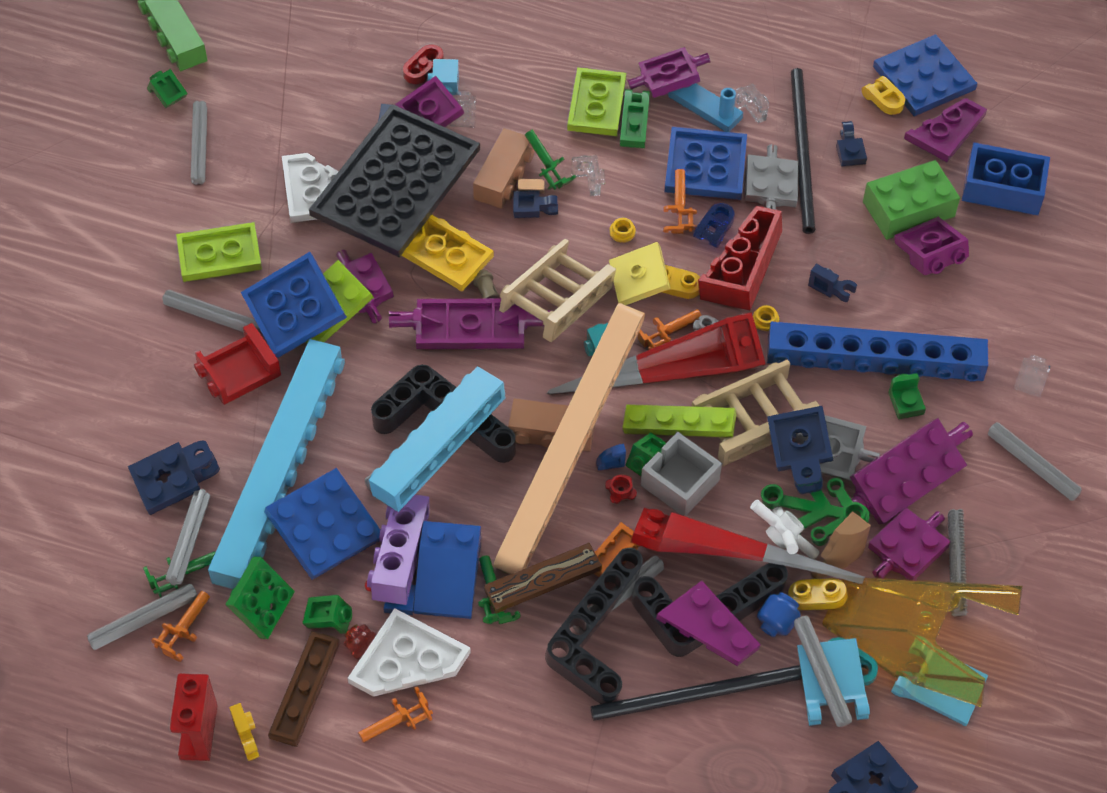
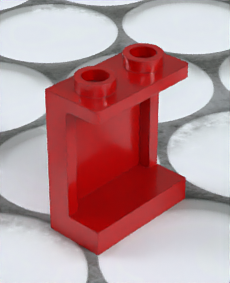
M253 323L243 327L245 337L205 357L200 350L195 352L197 363L194 364L197 374L201 379L204 377L209 382L207 387L214 398L219 397L223 405L281 376L279 360Z
M180 673L177 676L170 730L172 733H181L178 752L180 760L210 761L218 705L208 674Z

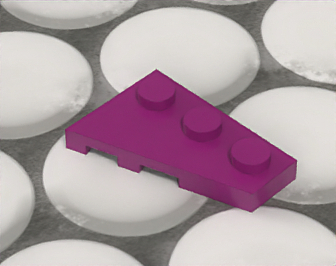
M964 98L943 110L942 114L933 120L929 118L919 128L915 130L910 129L905 132L904 139L948 162L986 116L987 109Z
M702 580L660 611L656 619L664 624L667 622L676 627L686 637L689 638L691 636L705 644L708 650L736 666L758 651L761 645Z

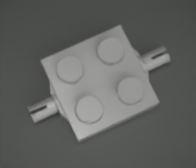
M772 144L767 146L766 157L748 154L746 160L745 201L758 202L765 205L766 208L775 210L779 206L796 207L798 201V161L777 158L778 147L774 145L772 150Z
M825 415L834 461L821 463V473L852 481L850 476L854 474L860 460L872 462L879 457L880 453L864 449L863 438L867 426ZM798 433L797 438L792 441L804 444L808 437H803L802 433Z

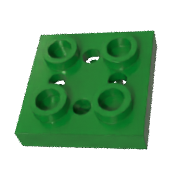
M253 557L238 584L231 591L225 605L260 639H269L295 591L262 557Z

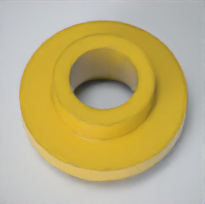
M618 218L610 226V236L617 242H629L635 237V226L627 218Z
M761 306L753 313L755 326L759 330L769 331L770 322H779V315L771 306Z

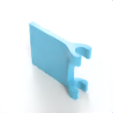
M916 637L908 654L925 660L917 679L913 683L907 677L899 675L891 692L896 696L912 699L967 726L988 675L935 649L925 639Z
M856 638L820 642L845 703L854 702L857 720L869 719L870 709L865 692ZM797 645L809 726L821 725L822 715L820 706L828 704L803 645Z

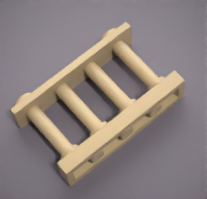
M567 239L562 240L558 245H553L544 257L511 285H506L500 293L501 304L499 311L504 313L514 304L543 321V325H545L543 338L550 342L554 341L612 289L616 268L609 264L600 271L594 272L567 256L569 244ZM562 264L589 281L579 285L554 269ZM546 277L570 291L573 295L570 298L566 297L564 299L539 282ZM531 290L558 308L554 312H548L523 296Z
M788 359L780 363H772L765 370L708 395L702 394L692 401V407H724L729 405L730 408H735L736 417L746 430V432L733 436V438L719 437L722 442L719 445L718 459L723 466L772 445L768 422L760 426L755 425L740 403V399L752 394L767 416L779 414L762 390L776 384L793 408V411L819 406L817 401L803 404L786 380L790 368Z

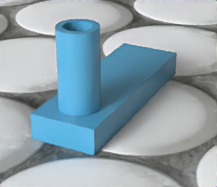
M697 83L668 93L669 98L725 132H730L743 119V111L735 107L736 92L732 88H724L721 91L720 97Z

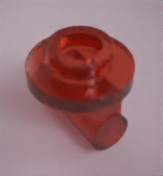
M356 624L345 633L344 637L346 640L344 645L351 651L354 658L360 660L376 637V633L371 631L366 624L361 626Z

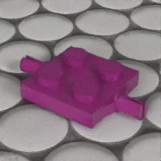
M683 47L639 62L641 76L628 79L627 82L630 90L645 85L649 88L653 98L700 82L697 67L711 63L708 53L693 57Z
M341 250L342 254L338 251L336 256L339 261L374 297L357 313L367 312L372 323H377L376 318L380 322L382 316L376 307L382 302L393 298L394 295L373 254L369 253L351 261L346 250Z
M905 508L869 542L868 548L878 555L882 561L872 571L874 577L878 576L877 579L882 580L892 570L913 582L949 548L950 541L935 529L945 520L944 515L936 511L925 521L908 508Z

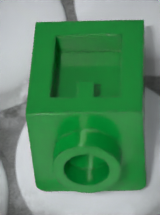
M171 69L164 73L158 71L149 78L147 90L150 93L154 91L165 108L185 98L188 94Z
M917 373L910 375L900 374L891 380L888 394L898 420L925 414L926 408L918 389L920 378Z
M649 433L633 444L626 467L642 476V468L658 452L661 453L662 447L666 442L653 433Z
M339 595L309 597L302 624L308 629L334 627L340 634H346L349 623L352 620V607Z

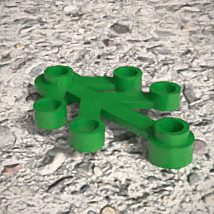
M839 478L830 479L827 483V490L830 496L837 497L842 507L831 505L822 490L810 493L814 501L784 495L782 488L776 484H769L761 491L762 502L769 509L782 506L809 512L798 519L804 528L827 517L836 518L835 521L824 527L817 526L812 529L811 539L816 546L825 545L829 540V536L833 534L834 530L852 512L856 513L867 523L870 519L868 509L861 503L852 502L845 491L843 481ZM834 485L840 486L838 490L831 489ZM773 497L778 498L776 501H769ZM817 534H824V537L821 539L815 538Z

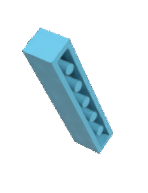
M478 366L470 374L465 375L461 384L453 392L445 396L443 403L435 411H431L420 427L417 430H413L399 448L392 451L389 459L380 468H376L369 479L372 496L399 512L506 398L504 382Z

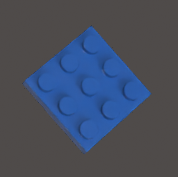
M936 34L874 60L873 64L874 69L880 76H885L905 96L904 105L914 117L976 90L977 82Z
M672 127L664 192L675 193V170L684 169L685 194L741 200L747 134Z
M311 252L306 253L241 292L267 344L277 358L347 318Z
M337 468L268 505L264 510L311 580L380 541L381 529Z

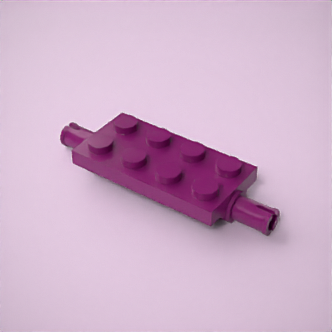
M501 298L417 299V308L413 309V311H389V328L413 327L416 330V349H524V329H527V327H545V325H543L542 320L516 304L502 313L499 311Z
M939 418L933 419L850 476L855 485V493L851 499L852 502L864 505L879 525L884 524L967 466L956 447L973 436L972 430L963 432L969 428V425L961 422L947 433Z

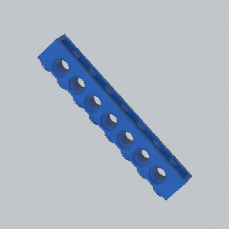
M770 322L767 363H780L788 359L790 365L803 366L805 368L818 367L831 370H855L861 373L879 372L887 375H910L917 373L919 377L964 379L970 382L984 381L988 369V339Z

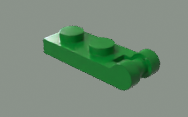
M625 89L620 147L645 148L650 91L636 93L633 90Z

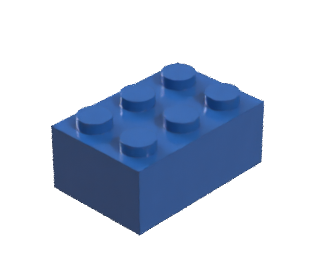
M973 142L961 201L1039 215L1045 197L1050 157Z

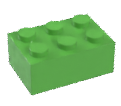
M936 160L867 182L863 198L864 205L886 240L938 216L942 220L955 217L960 201V196Z

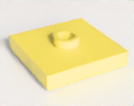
M658 242L609 260L610 266L616 268L614 286L618 303L628 305L671 289L661 247Z

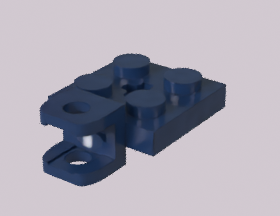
M823 405L767 416L777 471L792 469L795 487L800 494L821 491L823 478L820 464L834 461ZM798 433H802L803 437H808L804 444H798L792 440L797 438Z
M202 440L184 448L177 442L129 465L128 469L149 515H152L193 495L194 491L201 489L198 483L216 475L220 467L207 442ZM209 464H211L209 468H207V469H202V468L208 466ZM171 474L167 477L168 481L166 483H163L161 480L158 481L161 475Z
M877 741L833 770L831 776L837 783L831 787L828 793H915L918 786L884 746ZM870 776L879 778L882 786L876 783L871 785L869 783Z

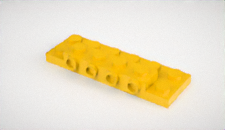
M431 215L401 256L458 290L463 291L477 276L479 271L494 257V251L471 238L465 231H459L449 225L446 220Z

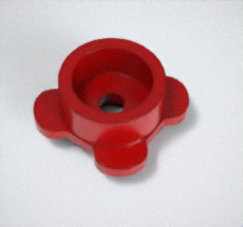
M616 475L605 483V488L611 494L610 501L612 503L618 504L621 500L625 499L633 500L637 496V491L632 487V478L628 475Z

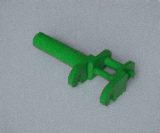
M533 129L525 134V137L546 167L541 169L542 172L539 176H544L549 183L548 190L552 188L556 190L557 187L560 189L576 179L575 175L571 176V178L566 179L563 177L561 179L555 168L565 159L561 157L559 160L553 161ZM552 171L558 181L554 182L549 172Z
M213 551L189 561L185 575L209 566L216 552ZM167 557L166 561L170 565L171 559ZM147 566L143 567L151 589L156 588L153 590L154 595L158 593L159 598H161L162 592L175 588V590L179 589L177 586L179 584L174 586L170 583L159 587L157 582L165 580L166 575L155 579L153 575L150 576Z
M490 556L480 557L479 562L485 583L488 584L496 581ZM483 598L478 602L479 607L484 608L485 611L484 623L492 624L498 621L499 624L518 620L521 617L519 611L514 612L515 615H512L510 612L505 613L504 611L492 614L490 610L492 605L488 598Z

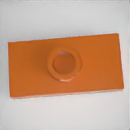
M622 522L619 523L595 551L602 565V570L594 573L598 577L602 575L622 549L634 548L637 550L640 547L630 543L634 531Z

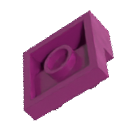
M434 76L395 104L443 127L448 126L465 114L463 108L437 76Z
M939 216L895 235V244L910 255V264L924 276L932 273L939 274L945 267L955 263L962 264L969 257L968 239Z

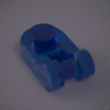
M725 203L713 205L697 225L693 237L699 240L705 239L709 241V245L718 248L723 237L733 225L735 217L733 208ZM711 226L716 230L715 232H712L708 230V228Z

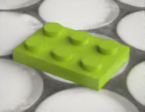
M577 67L567 131L617 136L627 73Z
M255 222L176 234L183 282L262 270Z
M339 260L323 274L347 318L311 338L312 340L327 341L374 298Z

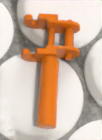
M684 169L675 170V205L663 207L664 212L671 210L672 213H677L678 226H665L663 228L664 233L671 231L672 234H683L684 230L692 232L697 229V225L693 224V215L697 214V210L692 209V207L684 209ZM682 215H688V224H682Z
M696 309L663 325L658 317L653 318V324L657 325L658 332L648 336L640 329L638 340L644 348L648 347V350L670 342L671 338L667 335L694 323L702 315ZM658 336L662 339L656 343H653L651 340Z
M200 591L175 628L170 623H163L162 628L164 630L158 639L152 638L151 640L154 647L161 648L164 655L181 662L183 656L180 653L176 655V652L171 647L177 638L181 639L184 637L192 642L196 641L197 636L193 633L190 635L188 629L210 596L206 592ZM170 633L174 636L169 644L163 641Z
M414 687L419 704L406 710L405 707L402 708L398 704L396 698L392 699L391 701L396 712L359 731L358 734L362 742L365 743L402 721L407 720V727L411 726L413 730L416 729L415 724L426 718L431 721V714L433 712L428 710V701L423 693L420 692L419 687ZM421 708L423 713L412 719L410 713Z

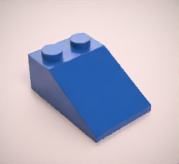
M423 521L414 614L472 619L481 550V526Z

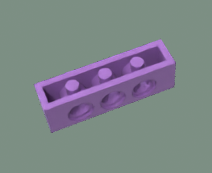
M414 495L399 512L387 505L386 519H388L387 525L382 524L380 530L381 548L376 547L373 559V564H376L375 570L369 571L367 587L371 588L372 600L407 605L419 558L423 521H428L430 515L428 496Z

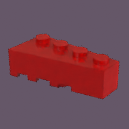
M756 206L738 228L737 235L733 240L730 239L727 242L725 250L719 258L716 257L710 264L711 268L708 272L702 274L698 279L700 300L751 311L782 233V211Z

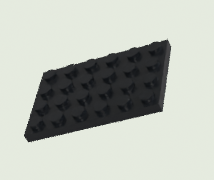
M391 104L309 208V214L311 217L400 258L480 151V143Z

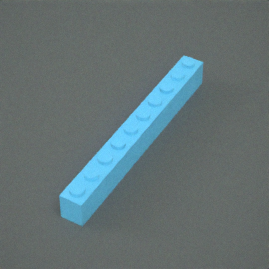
M309 339L209 566L208 572L212 584L230 589L235 588L253 557H264L268 535H272L275 531L274 525L264 512L265 507L285 497L288 488L293 487L295 484L297 467L299 463L303 464L306 458L308 441H313L315 437L318 418H323L326 410V399L328 396H332L335 389V378L337 374L342 373L345 359L342 358L339 346Z

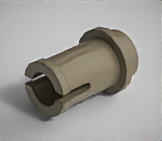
M480 270L473 279V284L475 287H478L482 298H500L492 282L493 276L487 270Z

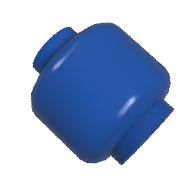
M782 592L779 595L771 594L757 613V618L762 623L760 629L773 638L776 634L787 636L794 627V621L801 616L798 610L799 604Z

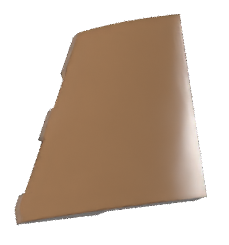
M852 512L834 530L828 545L821 554L824 558L822 562L844 569L857 560L864 553L871 525ZM813 571L811 573L816 579L829 576Z

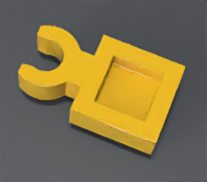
M241 703L230 706L231 716L247 760L250 761L260 757L251 730L256 727L250 711L244 713Z

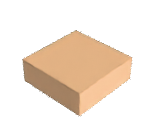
M520 179L518 180V191H540V193L544 194V180Z

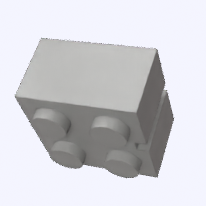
M677 432L662 447L661 453L658 452L642 468L641 486L679 514L687 516L720 481L722 463Z

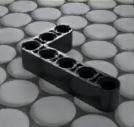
M417 365L373 403L371 407L373 427L380 434H389L396 430L423 404L430 410L435 411L444 400V398L441 399L439 397H445L457 387L430 366ZM492 414L468 438L497 462L506 463L515 457V433Z
M624 548L617 554L550 639L545 653V660L550 668L600 704L614 702L618 699L622 689V680L615 671L583 649V646L638 577L643 558L641 553L634 548ZM622 562H632L635 568L627 569L622 565ZM608 582L614 583L618 589L610 591L604 584ZM590 604L598 605L601 611L593 613L587 606ZM579 626L583 629L584 633L575 635L570 631V628ZM561 648L567 655L565 657H557L553 654L552 650ZM586 666L590 669L591 673L581 675L577 672L576 667ZM609 683L614 687L615 691L606 693L601 689L600 685Z
M767 563L718 594L717 598L725 606L731 607L733 609L731 613L740 621L761 608L771 594L779 595L780 592H783L788 578V571L784 565ZM650 576L640 577L636 580L633 587L632 604L667 651L673 656L683 657L703 645V643L690 636L688 638L681 634L680 630L667 622L664 624L656 619V615L673 601L654 578ZM767 577H775L779 582H771ZM647 591L651 593L652 596L643 597L639 594V592ZM751 591L756 594V597H749L744 592ZM683 636L687 641L678 642L674 637Z

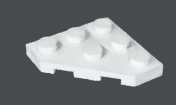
M308 153L282 156L290 222L317 220L310 216L309 208L339 171L329 165L325 167L318 163L315 157Z
M394 608L349 675L348 683L375 697L454 677L468 658L471 650L470 647Z

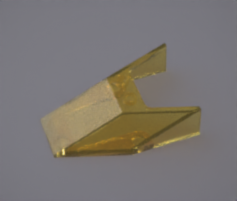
M865 577L863 584L844 579L841 580L846 586L848 598L843 606L827 610L822 621V625L840 638H856L858 648L873 657L877 665L897 679L899 676L904 677L915 685L982 707L985 678L936 643V638L947 612L954 610L958 606L961 597L1018 615L1023 586Z

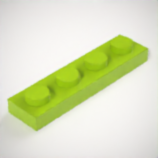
M626 404L622 429L624 434L648 435L653 433L654 435H675L679 432L683 436L733 438L736 410L735 408Z

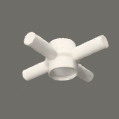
M755 500L750 508L771 525L766 530V533L777 546L782 549L786 548L789 554H795L800 549L811 559H815L819 555V550L800 535L805 528L791 512L787 510L784 512L782 507H776L771 511L759 500Z

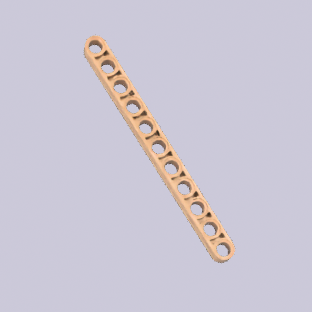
M621 303L615 308L494 561L495 568L508 574H513L527 568L645 318L644 312Z

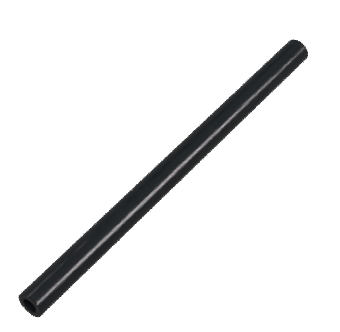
M795 68L791 70L802 230L806 234H811L815 232L816 228L803 70Z
M800 665L594 705L590 706L593 721L798 681L802 680Z

